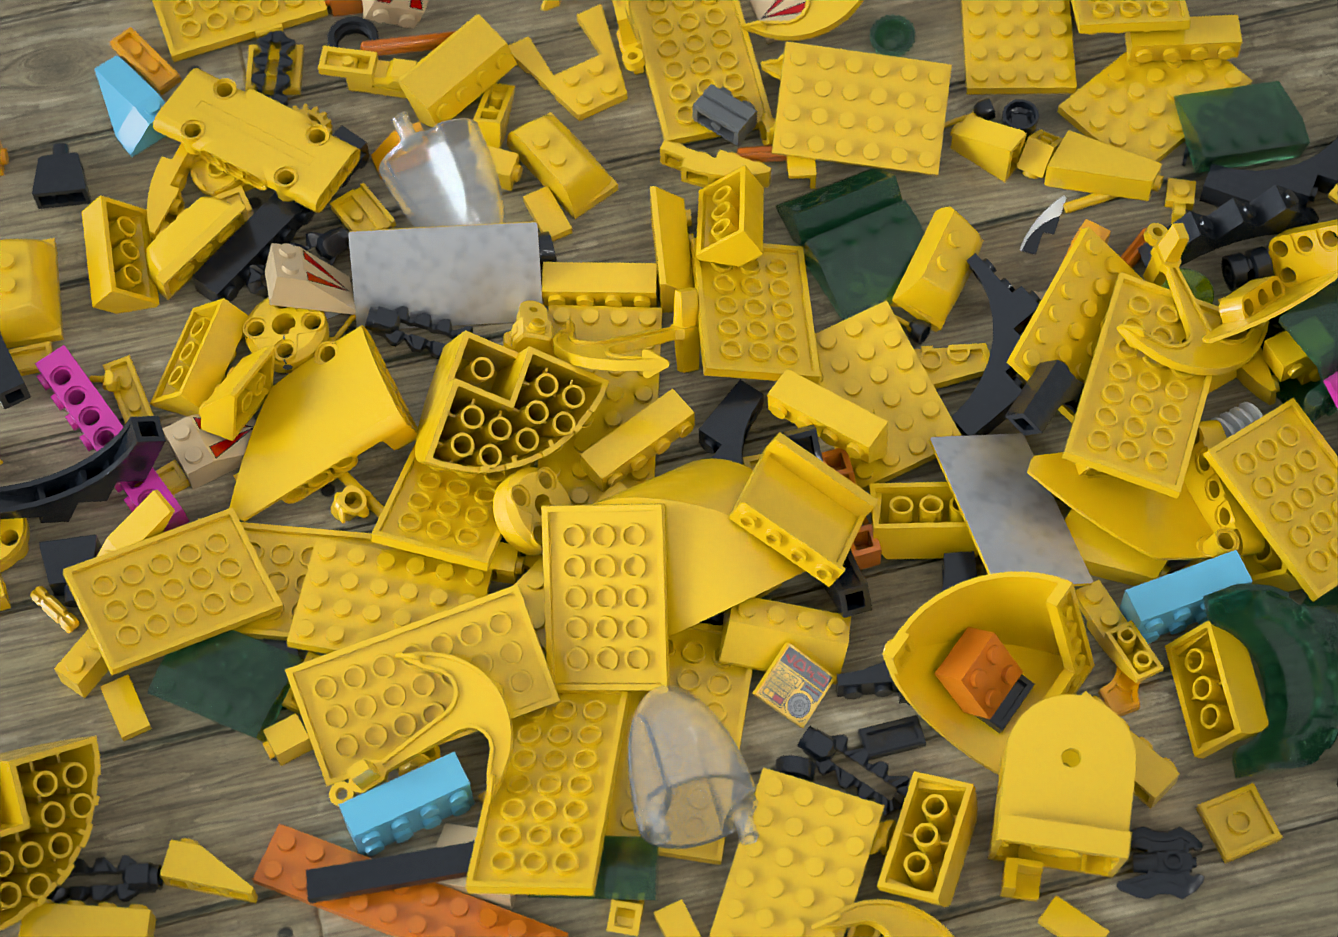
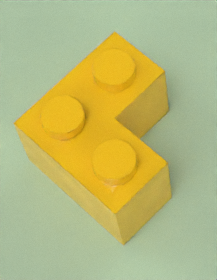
M1312 317L1265 340L1261 357L1280 382L1288 378H1297L1301 385H1304L1310 381H1319L1327 374L1334 341L1316 317Z

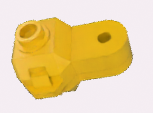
M528 300L522 302L511 331L504 333L503 346L518 353L530 346L553 357H557L553 351L555 330L552 322L548 320L546 307L536 301Z

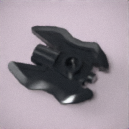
M1145 826L1129 831L1131 832L1130 848L1145 851L1133 853V873H1143L1144 875L1118 881L1117 888L1142 899H1149L1158 894H1170L1184 899L1196 892L1203 884V875H1190L1192 868H1197V859L1192 857V853H1189V850L1197 852L1203 849L1202 843L1194 834L1180 826L1170 831H1154Z

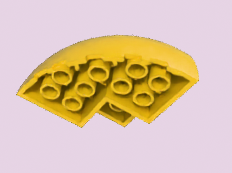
M465 330L446 344L442 350L418 425L415 443L416 460L438 469L477 474L509 470L534 462L557 450L582 428V425L595 412L601 402L610 380L530 346L518 353Z
M96 736L55 741L0 753V931L22 920V917L36 906L40 907L57 885L61 886L75 866L73 863L78 857L81 848H85L93 828L91 822L95 806H98L100 796H97L98 775H101Z

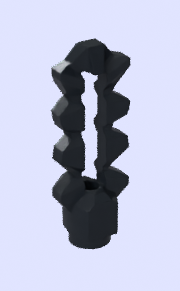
M271 31L266 36L257 38V44L261 53L254 57V63L259 71L252 75L251 82L257 89L255 91L288 106L289 99L282 91L291 86L290 76L285 74V72L293 69V59L288 55L296 48V41L288 38L283 31ZM271 44L275 48L281 47L274 98L269 94H264Z
M340 226L323 234L307 233L306 246L293 242L289 244L301 247L306 251L315 247L317 254L320 255L318 258L332 266L336 256L349 248V236L346 230ZM251 264L248 266L250 276L246 286L250 293L260 295L266 299L269 297L267 286L263 285L260 278L265 274L266 265Z
M378 306V308L370 307L365 323V328L371 330V334L384 337L391 346L396 347L405 341L412 352L420 353L426 348L431 356L436 359H440L446 344L429 341L426 338L413 334H405L403 331H399L400 323L425 329L433 334H442L451 339L456 338L465 330L473 333L472 326L453 330L450 319H442L439 323L432 324L431 315L425 312L410 320L408 307L401 306L394 310Z
M811 725L808 727L797 747L814 759L818 772L824 776L836 771L840 787L848 789L855 785L859 798L868 801L874 798L876 803L884 805L882 813L884 816L888 815L891 811L902 809L910 778L907 776H888V763L886 762L868 763L869 752L864 748L847 751V736H830ZM838 750L867 771L893 786L897 792L891 801L833 763L831 760L836 751Z
M123 855L117 868L105 857L96 858L92 868L83 859L76 858L73 863L75 866L68 878L74 876L92 877L95 875L122 874L124 884L114 886L92 885L90 887L72 886L69 888L56 887L46 899L54 901V904H59L68 898L85 902L92 896L95 902L100 903L106 902L117 893L120 901L128 902L139 894L155 893L156 890H162L164 881L160 876L162 865H154L151 862L137 863L128 855Z

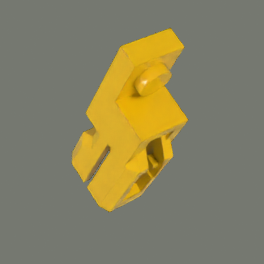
M323 46L318 72L320 75L346 78L348 90L407 98L398 79L415 66L418 61L396 58L391 61L378 60L377 52Z

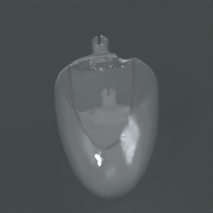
M407 112L397 114L399 120L396 117L391 119V123L394 125L401 141L384 157L379 165V173L394 200L414 227L506 223L505 205L499 176L486 140L476 121L467 118L452 119L438 123L427 131L416 133Z
M662 685L649 691L640 701L635 711L628 742L631 799L641 837L648 843L658 847L684 849L717 841L737 830L741 844L747 845L756 842L759 838V833L752 816L758 801L756 796L751 795L756 791L746 762L727 728L707 704L684 688Z

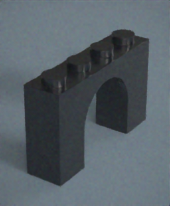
M1059 360L1041 362L1005 416L1023 435L1043 433L1061 405L1067 406L1074 414L1076 413L1084 383L1078 381L1069 371L1068 366Z

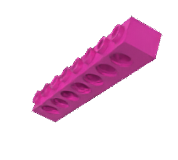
M65 345L35 363L40 372L36 376L45 390L52 389L54 394L50 397L60 411L64 408L69 414L65 416L66 420L74 431L77 429L81 430L83 435L79 438L88 451L94 449L97 452L122 430L123 425ZM98 421L96 424L90 425L92 422ZM153 467L146 480L117 482L114 487L118 493L122 490L126 493L128 497L123 500L131 512L153 490H159L175 510L163 532L190 522L182 507ZM143 482L139 487H134L137 483Z

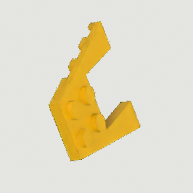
M601 4L577 14L579 25L599 55L558 74H552L529 36L508 45L515 60L519 63V67L538 80V84L545 91H550L556 97V101L578 121L584 120L628 99Z

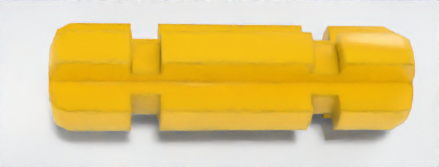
M37 586L30 593L32 600L38 606H41L42 610L57 624H60L67 633L73 632L79 626L78 618L71 612L69 613L68 609L53 595H50L49 591L43 586Z

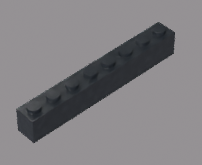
M343 125L332 135L359 148L361 155L357 165L341 185V188L348 184L351 176L358 169H362L370 158L367 142ZM275 192L192 275L196 291L211 302L223 298L229 302L233 301L237 297L239 290L247 283L250 276L248 266L251 264L265 265L268 260L271 244L290 243L295 233L303 225L310 223L316 212L300 205L295 200L292 202L282 201L278 197L277 192Z

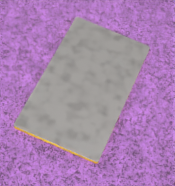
M536 221L349 231L357 328L361 325L365 327L370 307L378 308V306L394 310L401 306L408 307L410 320L425 312L431 315L432 324H437L442 319H450L452 326L513 323L516 321L519 306L522 302L531 300L543 304L538 224ZM400 323V327H399V328H417V327H415V326H407L406 324Z
M1022 433L930 438V445L988 574L1027 571L1057 576L1073 582L1074 586H1087L1093 583L1052 493L1027 473L1034 455Z

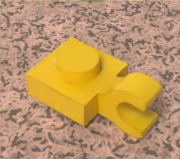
M1168 178L1164 207L1172 208L1171 224L1184 216L1186 210L1192 211L1196 181Z

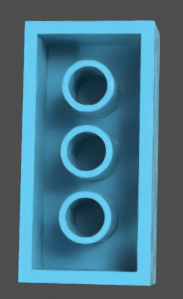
M1237 550L1125 590L1119 610L1127 621H1133L1146 642L1150 644L1156 641L1160 635L1168 632L1170 634H1177L1186 629L1187 625L1196 622L1203 624L1208 620H1212L1215 615L1220 613L1231 614L1238 611L1242 607L1253 580Z
M454 751L339 804V807L358 853L364 856H374L382 852L385 846L395 841L397 843L407 841L413 836V833L423 828L426 830L435 828L441 824L443 819L451 815L460 816L465 814L475 803L470 782Z

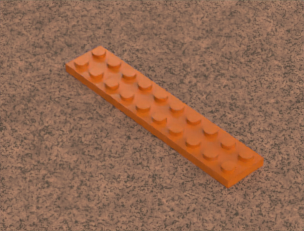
M280 823L252 879L257 885L393 937H569L565 931L435 882L310 903L307 899L306 870L372 858Z

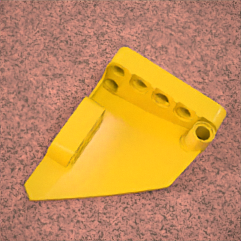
M1338 219L1287 229L1272 238L1269 242L1268 253L1271 257L1275 276L1250 280L1223 298L1219 305L1223 324L1202 337L1203 342L1213 343L1264 323L1295 307L1338 279V239L1333 234L1334 232L1338 237Z
M363 325L335 342L325 341L316 348L314 357L294 369L271 387L251 433L229 507H233L239 520L245 522L279 500L292 504L306 498L354 468L358 463L357 456L379 442L384 441L395 451L416 440L418 427L373 338Z
M1218 420L1200 421L1183 486L1178 498L1062 458L1063 452L1033 456L1029 464L1027 473L1061 501L1110 535L1155 560L1205 559L1207 561L1237 550L1241 557L1259 554L1265 547V538L1203 456L1207 450L1227 439L1223 426Z

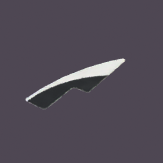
M1065 196L1055 201L1035 221L1024 238L1020 248L1021 251L1036 254L1042 234H1055L1063 203L1066 200Z

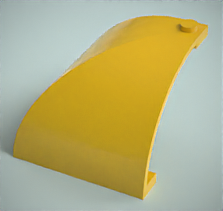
M700 459L591 504L664 503L668 637L805 572L804 569L729 519L753 472V469L724 459Z
M1027 571L988 574L961 582L946 589L922 605L905 622L895 637L886 643L882 653L895 685L913 709L948 742L997 775H999L1001 757L1010 733L1022 714L1031 706L1046 698L1057 695H1075L1095 666L1073 582L1057 576ZM968 627L995 633L1023 671L1022 675L1035 683L1000 734L975 715L964 713L935 675V672Z

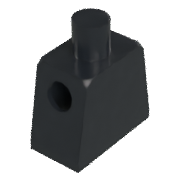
M54 144L52 155H43L38 158L32 195L38 209L91 204V197L81 159L78 153H69V146L67 144Z
M97 535L39 542L47 579L54 595H64L65 606L70 608L78 607L63 576V569L97 557L102 548Z

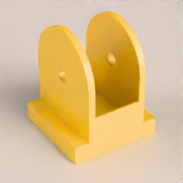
M1067 694L1046 698L1034 704L1022 714L1010 733L1001 757L987 859L1005 862L1007 856L1044 862V868L1112 878L1116 875L1129 857L1131 839L1129 827L1136 771V750L1127 726L1113 710L1095 699Z

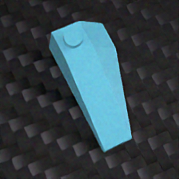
M118 55L95 68L116 138L131 157L166 137L153 129L155 116L166 102Z

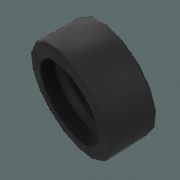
M350 16L338 20L331 26L327 34L328 46L338 47L339 41L350 34L365 35L370 40L379 39L375 25L371 21L359 16Z

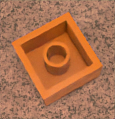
M968 627L935 672V675L964 713L991 719L1023 671L995 633Z

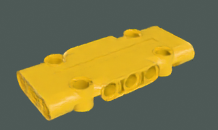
M194 68L159 110L153 122V129L183 143L186 151L190 154H200L210 165L262 191L270 187L276 190L278 197L282 201L292 202L295 200V202L316 213L321 212L353 171L361 155L359 148L331 135L324 125H313L303 114L255 90L248 89L245 92L237 88L232 79H219L199 68Z

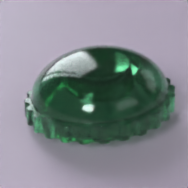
M892 14L885 17L882 16L879 20H876L875 24H872L869 40L872 47L880 55L899 57L910 51V48L916 42L915 38L917 36L913 23L909 19H906L905 16L901 17L899 14Z

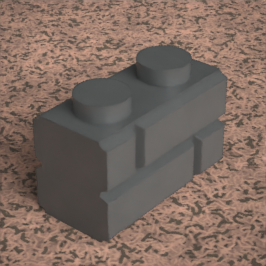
M710 84L693 105V120L733 144L740 146L747 135L756 127L757 110L750 102H741L733 97L728 89L724 87L719 89Z

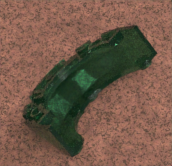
M1235 584L1203 596L1206 615L1210 623L1231 633L1244 644L1253 656L1264 684L1265 711L1269 725L1262 732L1255 734L1246 744L1237 747L1233 751L1232 763L1235 779L1298 769L1320 760L1319 757L1326 750L1332 748L1338 737V655L1331 639H1325L1317 626L1319 623L1318 618L1305 604L1299 605L1289 598L1288 592L1270 585Z

